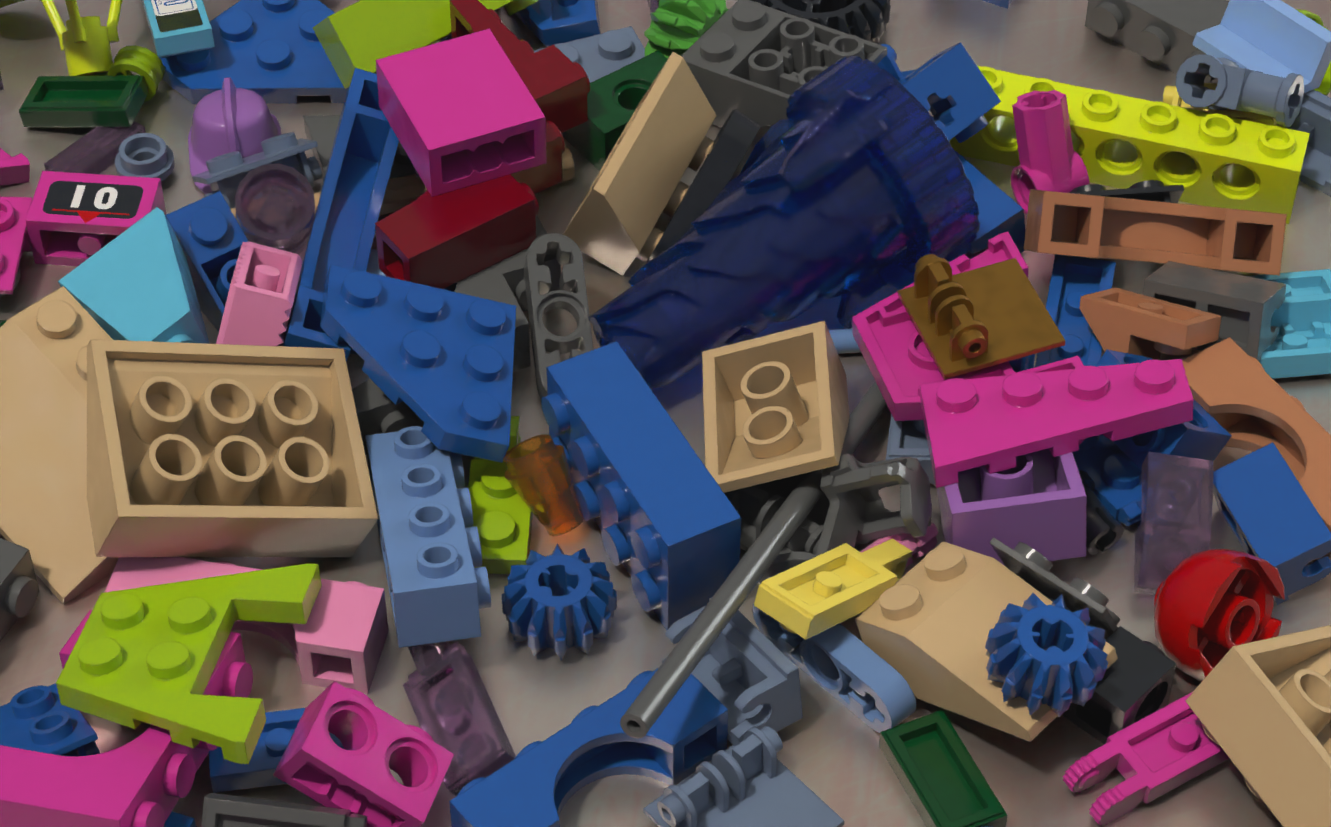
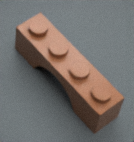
M1030 189L1024 250L1037 253L1164 264L1172 261L1216 270L1280 276L1287 214Z
M1230 337L1183 359L1182 362L1193 399L1232 435L1224 447L1240 448L1254 452L1273 442L1331 532V435L1306 412L1304 406L1297 398L1290 396L1265 372L1263 366L1256 358L1249 356ZM1329 552L1323 557H1329V559L1331 560V552Z

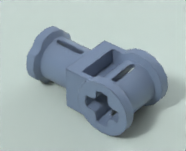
M1195 55L1188 58L1180 66L1176 74V89L1181 99L1193 107L1251 112L1273 117L1279 126L1290 127L1298 116L1303 102L1304 78L1300 74L1295 73L1288 74L1286 78L1273 76L1259 71L1240 68L1236 62L1227 58ZM1206 75L1218 78L1215 90L1204 87Z

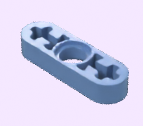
M753 604V616L759 630L788 659L871 729L878 733L892 729L915 712V696L904 677L841 624L835 625L805 640L801 636L785 630L778 621Z

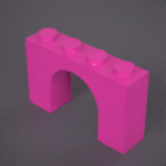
M89 610L59 652L62 668H64L92 610ZM230 632L203 695L249 697L253 684V670L251 665L246 663L241 633ZM151 725L139 737L121 747L89 756H61L0 745V827H164L165 821L178 800L186 797L190 792L195 773L206 758L209 750L213 751L218 746L200 741L193 749L172 742L169 730Z

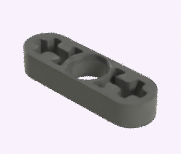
M558 233L544 234L535 239L528 249L524 264L536 385L541 399L548 395L546 367L559 363L560 354L570 352V359L594 350L582 253L579 246L571 238ZM548 254L556 255L558 264L563 265L559 279L560 290L549 292L551 287L550 269L548 266L543 265L545 255ZM552 309L567 310L576 319L577 329L566 336L554 335L545 328L542 317L547 311Z

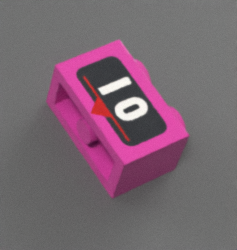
M42 171L25 220L35 264L79 266L156 207L167 215L161 179Z

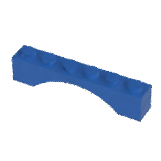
M358 68L354 70L336 130L283 346L344 349L346 362L351 347L345 340L336 344L320 327L325 280L331 264L366 272L376 231L375 223L378 222L399 143L396 134L379 107L377 74Z

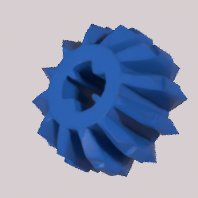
M557 543L552 554L549 556H543L530 550L526 565H511L510 574L507 577L508 585L504 587L505 593L502 594V612L506 614V621H508L509 631L513 636V640L528 641V647H530L534 656L547 648H552L562 661L568 648L575 647L588 654L591 645H593V638L608 637V631L612 626L611 618L614 617V610L617 609V592L613 589V583L610 582V574L606 570L605 562L590 563V557H588L585 548L571 556L565 555Z
M1034 593L1024 601L1022 607L1008 603L1006 609L1000 613L998 623L995 624L994 629H990L986 640V655L989 657L986 667L988 680L1004 683L1002 687L1004 702L1018 697L1027 700L1026 704L1030 716L1041 707V704H1047L1058 717L1069 709L1071 702L1084 706L1086 701L1092 698L1098 681L1103 679L1107 669L1108 661L1106 658L1108 654L1103 651L1106 643L1104 638L1105 629L1088 626L1090 622L1089 608L1075 612L1065 609L1066 606L1062 594L1051 605H1045Z

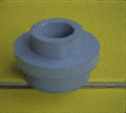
M138 133L126 138L120 144L119 152L115 158L118 176L160 178L163 181L172 173L175 166L172 150L161 137L152 133Z

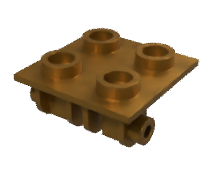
M928 254L921 257L916 263L914 286L898 290V296L944 379L1065 345L1064 337L1016 258L952 275V268L946 259L937 257L934 254Z

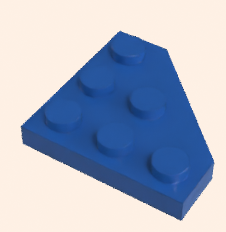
M240 0L210 21L215 47L163 58L159 57L165 67L162 80L192 104H197L204 96L221 90L223 80L227 77H231L236 88L255 91L263 97L266 104H297L298 96H330L331 103H344L349 87L344 88L313 30L315 25L335 13L319 0Z
M331 264L325 280L320 321V327L336 344L344 340L364 360L362 371L395 405L404 401L424 422L421 432L438 449L503 462L510 442L516 306Z

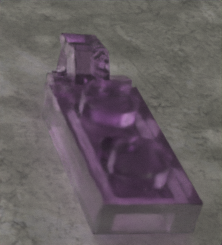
M449 641L409 646L408 649L417 670L408 675L409 681L404 683L403 687L421 729L426 731L435 743L454 754L443 781L449 792L457 796L460 790L470 781L480 777H488L513 761L516 755L473 658L466 652L464 646L459 644L458 641L451 645Z

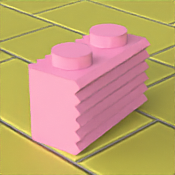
M242 242L216 344L283 346L303 263L298 254L253 242Z

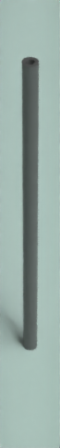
M876 381L849 415L850 419L841 455H852L888 407ZM823 469L805 473L622 716L620 725L627 735L637 739L643 738L824 494L820 487Z

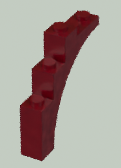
M450 0L452 39L490 28L545 115L547 163L431 197L427 190L412 203L376 222L379 269L387 277L444 289L529 248L536 239V216L539 214V205L535 194L563 181L562 154L565 152V142L561 133L588 121L587 94L590 92V81L583 67L577 62H572L554 44L534 53L527 41L517 38L502 23L494 10L487 9L478 0Z

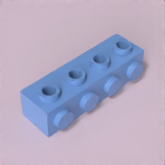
M420 426L406 427L397 432L365 435L369 475L378 515L377 527L399 648L481 637L479 609L491 607L489 578L486 566L480 567L482 566L480 538L477 526H473L472 504L469 488L465 487L461 454L438 449L421 432L423 427Z

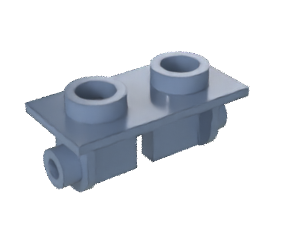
M295 132L281 134L262 141L263 152L243 159L240 151L226 153L206 161L208 171L196 174L192 178L194 182L210 184L212 192L204 194V198L220 191L229 208L264 202L258 183L265 180L272 200H277L303 190L311 189L314 187V181L322 178V171L317 159L314 156L307 158L305 154L306 150L318 147L317 141L296 139Z

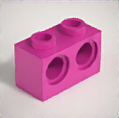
M334 681L305 708L273 776L325 807L351 810V814L368 816L367 827H420L426 820L454 754L435 743L433 738L423 729L404 724L376 707L373 701L364 693L355 689L345 688ZM329 733H332L341 741L344 749L335 744ZM390 769L399 775L403 785L396 781Z

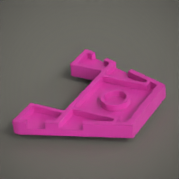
M1009 232L998 234L989 239L988 249L972 259L963 254L949 262L952 268V275L1016 258L1028 278V266ZM914 282L903 289L914 286ZM898 291L852 317L853 337L895 421L923 420L920 402L921 383L942 382L953 378L973 379L1005 376L1017 373L1013 371L1008 361L944 379L902 304ZM1074 356L1019 372L1036 373L1076 369L1084 365L1079 356Z

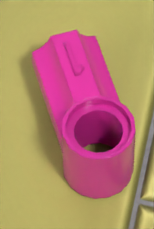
M1057 90L1032 91L1018 96L1017 103L1012 105L1020 165L1012 169L1011 187L1017 204L1027 214L1030 189L1069 193L1074 188L1089 185V176L1083 160L1073 150L1066 95Z

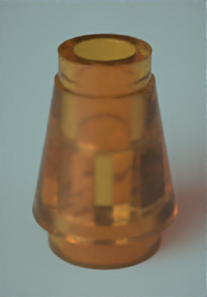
M542 434L522 441L506 453L503 458L508 468L504 474L505 478L545 527L549 536L563 535L575 529L583 522L584 517L579 509V501L563 446L555 445L550 435Z

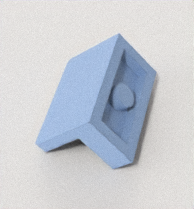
M1230 0L1221 23L1197 32L1192 43L1193 46L1207 55L1215 58H1227L1236 62L1240 68L1286 78L1290 73L1300 74L1304 78V93L1320 86L1331 61V31L1282 0Z

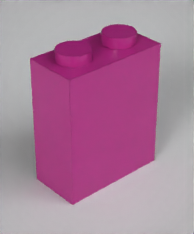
M490 28L376 60L379 107L431 197L547 163L545 115Z

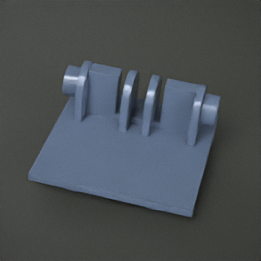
M765 726L761 730L755 727L750 728L744 733L743 741L735 747L732 745L725 751L719 750L713 754L711 761H704L699 764L694 773L677 785L671 784L665 788L663 795L643 808V813L658 827H842L844 825V820L777 759L776 753L782 750L783 743L777 732L769 726Z

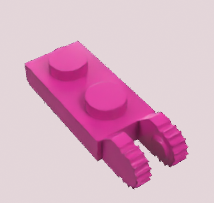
M1192 692L1109 736L1106 744L1089 752L1087 756H1082L1065 771L1063 781L1074 793H1080L1102 782L1115 768L1125 778V781L1117 784L1113 789L1102 793L1091 804L1092 807L1089 809V814L1098 825H1107L1131 812L1142 800L1147 804L1230 759L1221 746L1207 736L1203 730L1202 722L1185 702Z

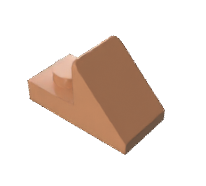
M1116 287L1081 296L1079 307L1104 351L1108 349L1160 360L1161 352L1171 355H1188L1192 353V348L1217 341L1219 338L1222 317L1220 315Z

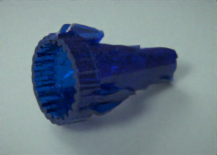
M851 55L848 58L845 56L796 89L788 98L789 106L786 108L788 119L778 121L763 135L755 145L740 174L731 180L718 194L709 208L692 222L693 226L678 242L646 263L631 276L628 281L631 285L630 288L588 317L593 325L594 335L599 346L602 347L617 341L650 389L665 386L701 364L703 351L753 339L775 322L795 319L825 298L841 296L836 317L842 326L846 329H851L853 316L914 282L915 266L921 257L934 254L950 262L970 251L969 245L976 240V233L980 228L978 220L979 209L973 196L974 191L971 182L966 177L964 167L958 155L953 151L949 140L936 125L933 117L893 75L885 69H880L874 62L868 59L862 60L859 56Z

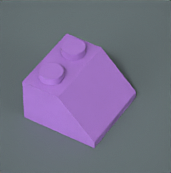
M1049 449L1017 456L1015 468L990 474L985 465L958 472V483L937 488L942 530L945 542L993 557L1001 564L1003 562L990 544L993 537L1012 549L1016 547L1018 542L1025 543L1041 553L1050 562L1086 556L1087 496L1073 452L1053 457Z

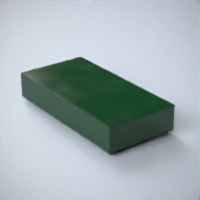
M139 75L39 76L20 107L19 114L24 127H131L149 91L144 76Z
M943 710L880 732L879 747L926 827H1006L1007 814Z

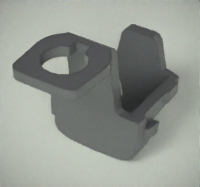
M843 454L840 456L839 465L823 469L820 487L827 496L830 506L816 554L797 551L780 554L758 583L761 585L762 581L845 543L854 548L856 541L860 545L870 543V540L901 533L911 534L914 538L926 535L927 527L931 526L932 518L929 477L917 458L900 457L872 463H862L851 454ZM900 484V511L887 512L878 494L879 490Z

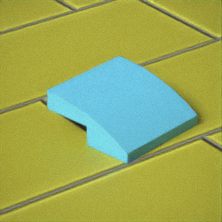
M1331 270L1280 273V276L1267 274L1248 276L1286 284L1285 300L1279 309H1275L1271 319V326L1279 327V333L1273 344L1262 352L1261 359L1259 360L1265 372L1272 379L1331 374Z

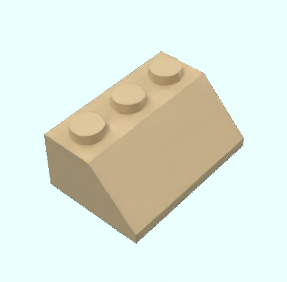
M675 52L671 53L639 102L563 235L571 238L582 252L622 276L635 258L643 262L648 260L664 233L655 227L661 213L663 212L671 217L689 188L687 184L680 181L687 167L696 172L714 144V141L705 135L717 115L682 56Z

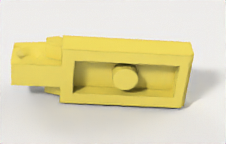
M894 539L887 540L862 553L847 543L842 544L762 581L761 585L758 586L754 606L778 621L781 627L788 632L797 634L807 640L864 612L880 598L884 591L894 586L904 576L908 558L912 557L913 551Z

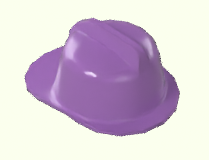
M227 77L223 80L221 90L204 96L197 103L188 135L191 176L208 171L206 161L234 151H240L243 159L263 152L262 141L281 135L279 122L270 113L262 96L252 90L236 88L231 77ZM266 180L258 183L261 195L269 191ZM194 182L195 186L204 194L212 192L210 184Z

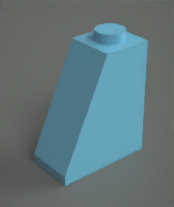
M158 207L58 281L60 286H64L113 340L210 344L186 255L165 213Z

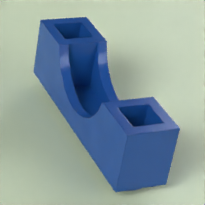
M658 668L654 671L642 672L628 684L626 689L599 706L594 705L585 708L572 720L571 724L543 742L536 741L527 745L517 754L513 761L488 777L476 778L466 784L458 795L449 801L451 826L560 827V812L567 801L578 790L598 779L614 775H640L653 778L667 785H677L694 773L699 764L704 761H711L713 754L719 750L725 751L727 749L728 709L691 673L643 738H632L623 731L620 720Z

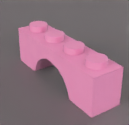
M119 557L105 592L258 571L261 569L237 566L225 561L209 562L183 557ZM321 579L322 586L306 624L235 621L231 631L245 630L262 633L286 646L299 665L302 684L328 687L335 681L345 688L355 689L365 694L369 693L389 632L384 588L367 586L356 581L339 582Z

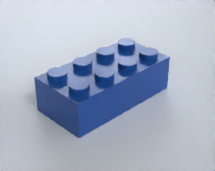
M615 341L546 367L548 395L542 397L541 405L544 417L549 425V440L544 441L543 449L553 474L556 477L564 475L572 487L573 499L582 518L586 521L593 519L600 529L603 546L611 562L615 566L623 564L631 576L632 588L642 609L646 612L653 610L667 631L677 620L706 606L709 598L714 596L740 561L741 516L619 343Z

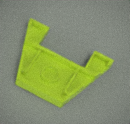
M307 563L101 593L56 682L61 705L136 729L142 721L169 730L172 742L194 749L200 741L221 747L224 759L238 764H249L266 723L263 699L203 695L235 621L307 623L322 586L319 565Z

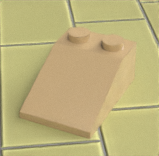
M825 320L702 352L705 467L724 493L839 465L850 419L847 378Z
M943 541L899 579L894 586L884 591L878 600L855 618L862 642L904 677L917 699L1030 742L1057 717L1056 713L1047 704H1041V707L1030 716L1026 704L1027 700L1018 697L1004 702L1002 693L1004 683L988 680L986 667L989 657L986 655V640L990 629H994L995 624L998 623L1000 613L1006 609L1008 603L1022 607L1024 601L1034 593L1045 605L1052 604L1050 599L993 557ZM1106 642L1103 651L1108 654L1106 658L1108 669L1118 658L1115 648Z

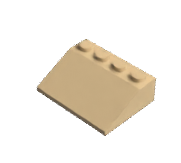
M64 286L10 317L0 327V534L7 541L29 549L36 575L63 605L113 573L119 558L96 557L87 502V345L90 339H113Z
M90 339L87 345V502L96 557H352L377 522L378 515L344 349Z
M1331 625L1233 646L1185 702L1202 722L1203 730L1207 736L1221 746L1242 773L1249 790L1267 805L1283 827H1331Z

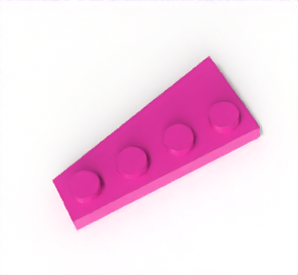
M1152 359L1141 363L1099 367L1081 366L1076 369L1036 373L1017 372L1005 376L973 379L953 378L942 382L920 384L921 409L936 488L958 483V472L985 465L990 474L1015 468L1017 456L1049 449L1053 457L1079 451V445L1086 438L1103 434L1112 441L1193 420L1194 400L1182 359Z

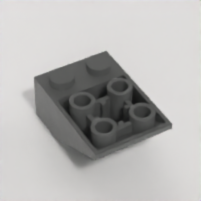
M738 0L681 56L685 59L717 115L712 123L713 125L722 128L731 111L736 109L762 124L761 127L826 119L887 55V47L820 25L808 19L776 10L758 2Z

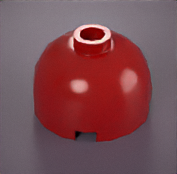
M1211 549L1197 552L1181 561L1160 584L1154 599L1155 637L1162 652L1176 663L1175 667L1197 681L1202 682L1233 646L1279 636L1282 621L1271 617L1274 597L1285 600L1284 585L1278 569L1264 559L1228 549Z

